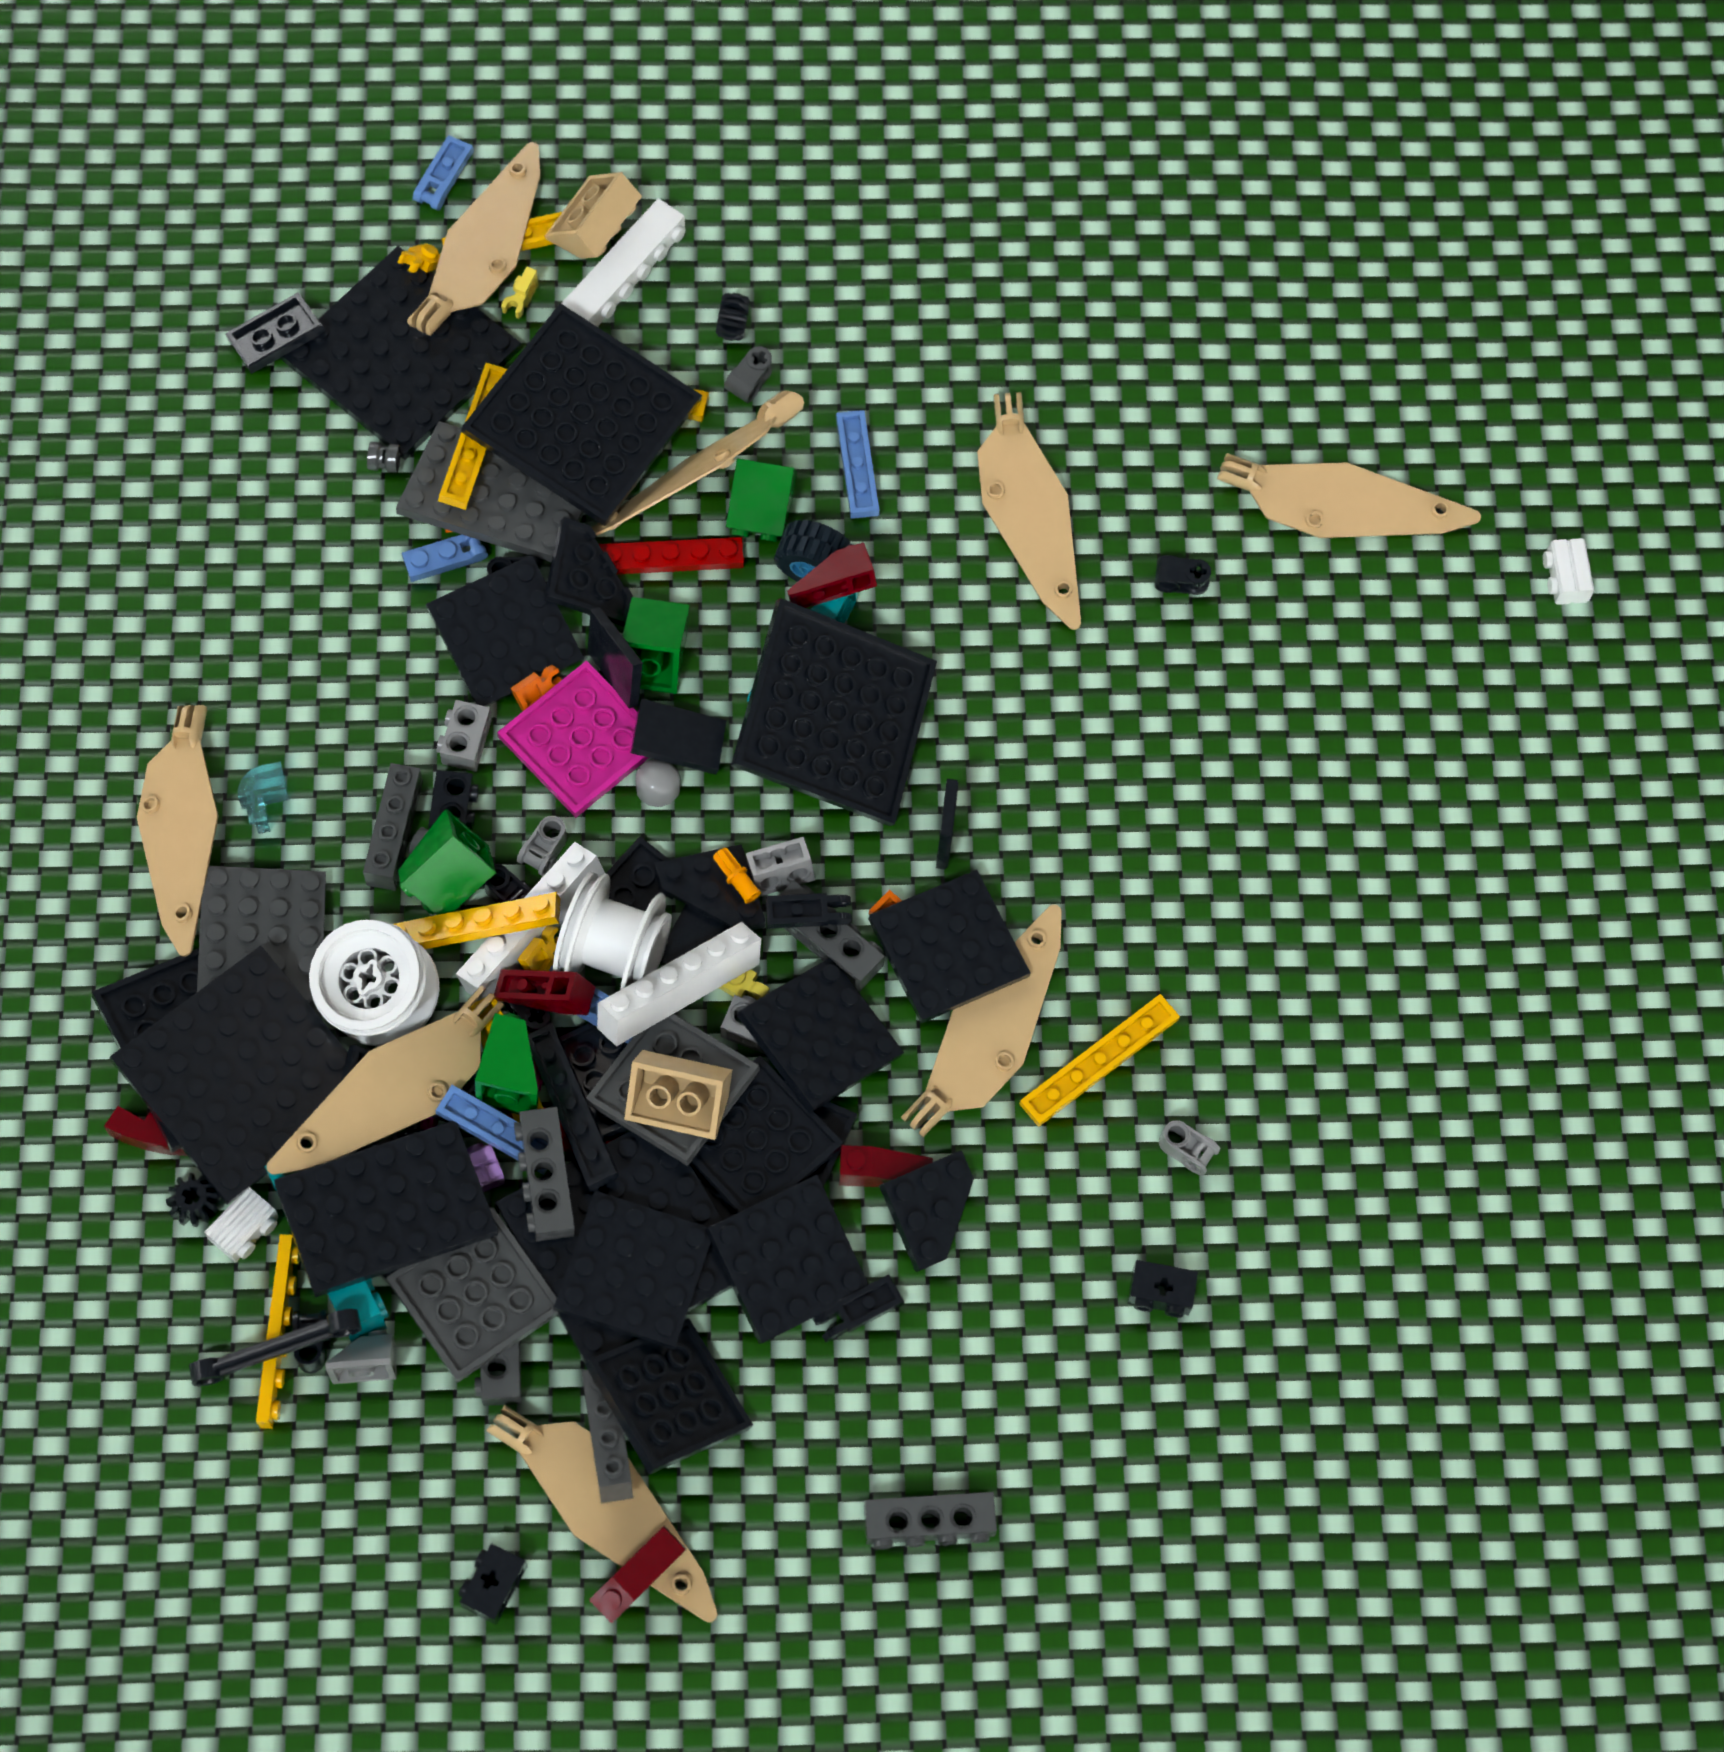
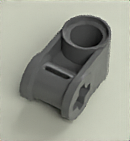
M758 346L749 350L739 365L728 375L724 388L746 403H750L771 375L772 355L767 348Z

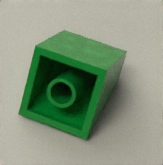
M737 458L726 521V528L732 529L731 535L749 537V532L761 534L760 540L777 542L778 537L782 538L788 523L797 478L795 468Z
M632 597L622 636L643 662L640 689L677 694L689 627V604Z
M447 809L441 813L398 870L399 886L402 891L409 897L415 896L419 899L423 908L431 915L454 912L496 873L489 845Z
M495 1013L475 1078L476 1098L494 1109L519 1114L521 1111L538 1109V1087L526 1021L512 1013H504L503 1015Z

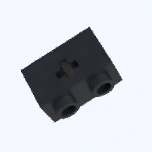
M1136 1260L1132 1270L1127 1304L1134 1305L1136 1310L1151 1312L1153 1309L1165 1311L1166 1315L1176 1318L1189 1315L1193 1308L1198 1271ZM1159 1286H1164V1287H1165V1288H1164V1290H1165V1292H1166V1295H1165V1296L1159 1295V1294H1160V1290L1158 1289Z
M491 1543L488 1550L482 1549L474 1564V1567L478 1569L472 1580L467 1578L464 1581L458 1596L461 1597L460 1604L462 1608L497 1625L528 1566L525 1560ZM493 1576H496L497 1587L491 1585L487 1590L484 1580H491Z

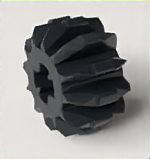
M734 292L725 293L722 296L716 326L718 337L730 341H740L744 337L750 300L747 296Z
M189 1173L188 1181L186 1182L181 1177H177L176 1181L179 1187H169L168 1191L172 1197L166 1199L167 1206L172 1207L169 1211L171 1217H179L181 1225L187 1224L190 1220L193 1227L198 1226L200 1218L209 1223L210 1218L207 1213H218L219 1209L214 1203L221 1200L220 1195L215 1193V1189L208 1183L203 1174L197 1181L194 1173ZM197 1195L199 1198L198 1202L192 1201L190 1205L187 1200L190 1197L194 1199V1196Z

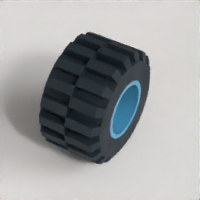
M795 520L786 526L775 553L774 561L785 575L798 582L836 550L843 549L852 544L843 534L827 525L809 520Z

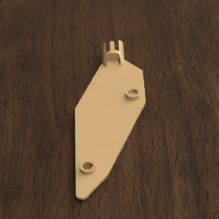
M530 142L526 144L447 231L429 296L408 318L407 323L410 326L431 336L448 318L451 312L483 305L516 268L541 177L539 146L537 143Z
M793 391L779 392L762 404L758 411L757 419L682 461L619 507L605 526L600 523L593 526L592 529L598 536L608 530H613L628 519L713 471L729 467L735 462L734 457L766 435L771 427L780 428L803 409V398L800 394Z
M1016 392L1018 414H1012L1011 394L1005 393L1006 414L1002 416L999 394H994L996 427L977 451L982 504L1042 603L1068 628L1076 630L1081 626V614L1068 494L1025 425L1022 393ZM1067 589L1068 592L1061 594L1059 590Z
M1226 453L1225 462L1222 463L1221 472L1217 476L1219 481L1249 491L1266 519L1318 538L1443 534L1477 524L1481 519L1480 512L1350 463L1259 465ZM1435 509H1441L1443 514L1437 513Z
M204 705L177 707L171 741L147 764L137 813L138 826L161 924L178 954L183 957L190 955L193 950L201 909V898L218 822V811L201 744L207 715V707Z
M1050 905L1015 941L1031 973L1030 976L952 1011L926 1090L901 1116V1119L907 1122L925 1104L910 1123V1127L916 1130L932 1113H935L920 1130L919 1134L922 1137L949 1111L983 1108L1023 1066L1061 948L1062 910L1058 905ZM1032 939H1039L1041 943L1035 944L1032 942Z
M481 985L457 1012L370 1050L269 1160L267 1171L272 1175L305 1170L338 1159L436 1115V1109L451 1085L461 1089L477 1072L481 1062V1031L494 1018V1014L502 1009L504 1004L499 1001L481 1020L479 1016L495 998L492 993H489L477 1008L471 1011L469 1008L486 990ZM304 1139L309 1140L312 1147L308 1149L303 1148L300 1142Z
M504 1405L501 1409L502 1414H497L493 1420L495 1425L491 1424L486 1431L520 1453L572 1534L622 1567L665 1526L681 1542L686 1550L650 1586L703 1621L713 1622L717 1617V1610L703 1570L629 1458L633 1498L601 1504L590 1432L574 1421L536 1425ZM683 1582L686 1585V1589L678 1590L675 1583Z

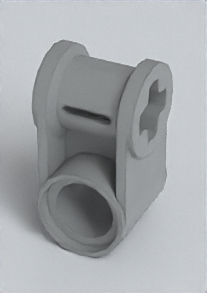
M557 816L543 818L531 837L520 849L517 862L530 865L538 870L539 875L544 876L553 866L556 857L566 845L567 832L563 820ZM551 829L560 831V834L556 837L550 838L546 836V833Z
M1174 1120L1169 1122L1159 1137V1146L1163 1152L1182 1163L1193 1173L1201 1176L1207 1172L1206 1166L1213 1155H1217L1220 1152V1147L1215 1141L1200 1134L1182 1121ZM1168 1133H1177L1181 1137L1182 1142H1171L1168 1138ZM1204 1152L1201 1158H1198L1199 1154Z

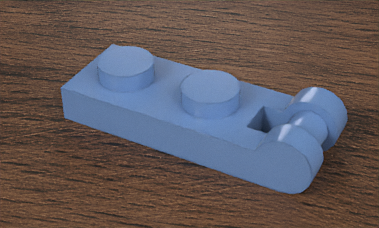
M448 135L415 188L413 200L419 203L426 202L430 204V208L439 211L444 204L446 196L473 154V145ZM430 187L437 189L434 194L428 192Z
M462 534L402 552V558L411 582L470 565L488 557L486 547L481 545L480 540ZM470 546L471 549L463 553L462 548Z

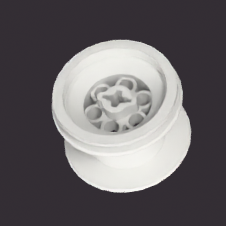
M589 872L576 890L563 921L555 949L553 971L577 972L580 974L584 966L587 965L621 977V990L658 969L668 941L672 916L670 913L665 912L666 898L663 893H658L652 899L645 912L609 899V875L604 873L598 877L596 873Z
M358 920L344 924L334 930L317 948L309 972L311 994L320 1014L327 1022L341 1030L351 1039L371 1046H381L424 1027L436 1008L440 992L437 968L430 954L422 945L414 941L407 932L396 925L380 920ZM394 963V968L386 972L385 965ZM376 977L374 983H366L367 978ZM397 983L396 991L388 993L389 985ZM355 990H358V993L360 995L358 999L354 1001L353 993ZM379 997L380 1004L376 1008H371L370 1003L372 999Z

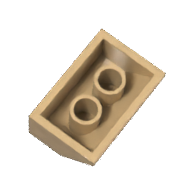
M622 172L591 175L544 237L581 259L597 258L605 252L606 244L609 240L619 233L622 228L621 224L626 217L636 210V204L642 195Z
M642 1050L632 1061L624 1120L715 1140L728 1101L733 1069Z

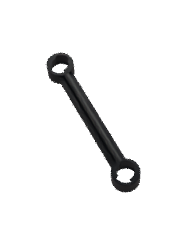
M357 1309L335 1311L327 1315L326 1320L219 1358H206L195 1361L189 1365L192 1385L208 1386L224 1380L225 1375L324 1340L355 1335L362 1330L359 1312Z

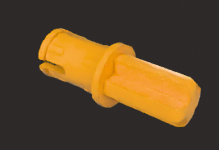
M722 848L713 855L714 861L727 877L726 882L735 887L746 904L751 903L760 896L761 891L747 875V868L741 867L728 848Z

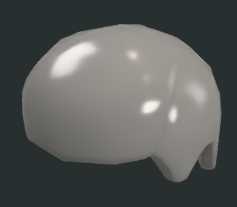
M656 759L642 764L636 773V791L639 799L648 806L662 807L671 804L680 793L678 770L671 763Z

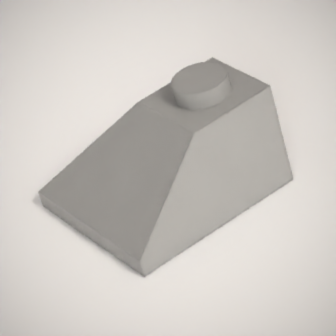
M371 1331L368 1333V1336L359 1337L325 1363L326 1371L332 1383L341 1384L397 1379L396 1349L393 1335L387 1334L386 1331Z

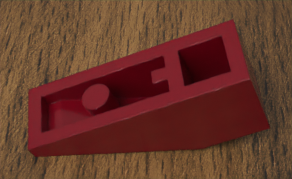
M864 542L846 546L832 553L787 590L789 601L808 608L876 587L874 568Z
M501 969L494 992V999L559 1014L588 1015L596 987L577 972Z
M841 1145L839 1186L879 1187L883 1183L932 1163L933 1158L873 1146Z
M663 1526L589 1601L612 1624L686 1548Z

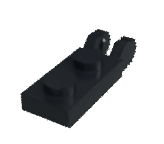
M827 893L767 896V929L852 923V915L850 913H828L827 906L832 908L846 907L851 904V897L848 895H827Z
M886 1275L838 1300L834 1308L814 1317L813 1321L817 1326L839 1315L843 1323L827 1330L822 1335L824 1341L829 1342L842 1336L847 1331L850 1333L902 1306L904 1300L890 1275Z

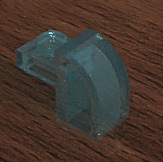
M281 761L251 769L244 775L238 786V799L241 808L247 809L250 825H256L259 834L271 832L266 805L289 800L285 773Z

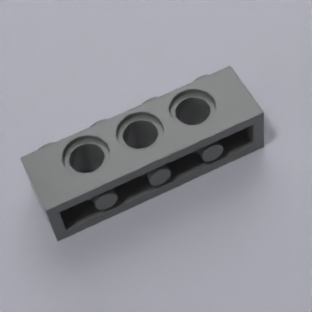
M394 763L390 764L363 869L367 886L394 891L397 889L399 881L398 870L404 861L423 785L420 768Z
M793 880L780 895L814 894V892L804 884L800 886ZM827 906L828 913H837L834 908ZM852 923L835 926L828 924V926L784 928L822 961L828 958L832 959L859 992L884 966L885 956L883 955V950L875 942H867L861 937L860 931ZM832 930L836 935L832 938H826L821 932ZM852 948L857 950L859 954L855 957H849L844 954V951Z
M557 1107L519 1112V1122H514L516 1141H522L523 1152L518 1153L520 1172L526 1171L528 1181L527 1183H522L524 1202L530 1201L532 1213L526 1214L528 1232H535L536 1242L573 1237L574 1222ZM535 1139H543L548 1145L542 1150H537L531 1146V1142ZM539 1169H547L552 1173V1176L547 1180H540L535 1176V1172ZM544 1199H551L557 1206L551 1211H545L540 1208L539 1203Z
M519 1341L480 1368L481 1377H475L476 1397L481 1396L483 1406L522 1404ZM495 1364H503L506 1367V1371L501 1376H492L489 1374V1370Z
M581 1370L601 1504L632 1499V1481L624 1431L589 1371Z
M994 1492L864 1501L866 1545L874 1544V1549H888L893 1547V1543L906 1542L907 1547H920L925 1545V1541L938 1540L939 1545H952L958 1543L957 1539L970 1538L971 1543H985L990 1541L989 1537H995L997 1531ZM957 1513L967 1514L971 1519L970 1525L966 1527L958 1526L954 1522V1515ZM925 1515H933L938 1519L939 1525L934 1529H928L923 1526L921 1519ZM893 1517H902L906 1521L907 1527L904 1530L896 1531L890 1527L889 1521Z

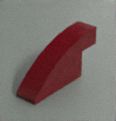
M117 1106L104 1125L108 1135L128 1145L167 1155L187 1156L182 1148L171 1153L151 1112L143 1120Z

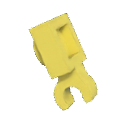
M526 267L522 276H517L513 285L515 294L503 300L502 313L506 314L508 308L514 306L517 307L515 311L516 318L522 317L524 307L528 306L538 287L537 270Z
M751 969L719 987V989L733 997L736 995L742 998V996L747 994L756 1000L767 995L770 990L763 983L755 982L758 978L757 973Z

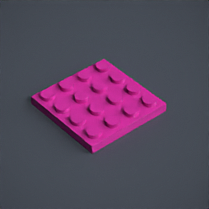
M587 660L497 732L498 738L575 818L648 759V757L630 753L637 711L634 708H628L616 690Z

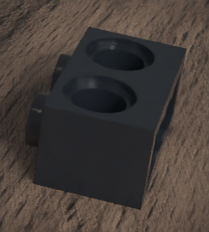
M436 771L428 824L429 829L441 813L447 809L453 815L460 817L459 820L473 830L475 812H471L472 802L477 803L479 785L474 784L472 773ZM455 788L464 790L459 795L450 794V791Z

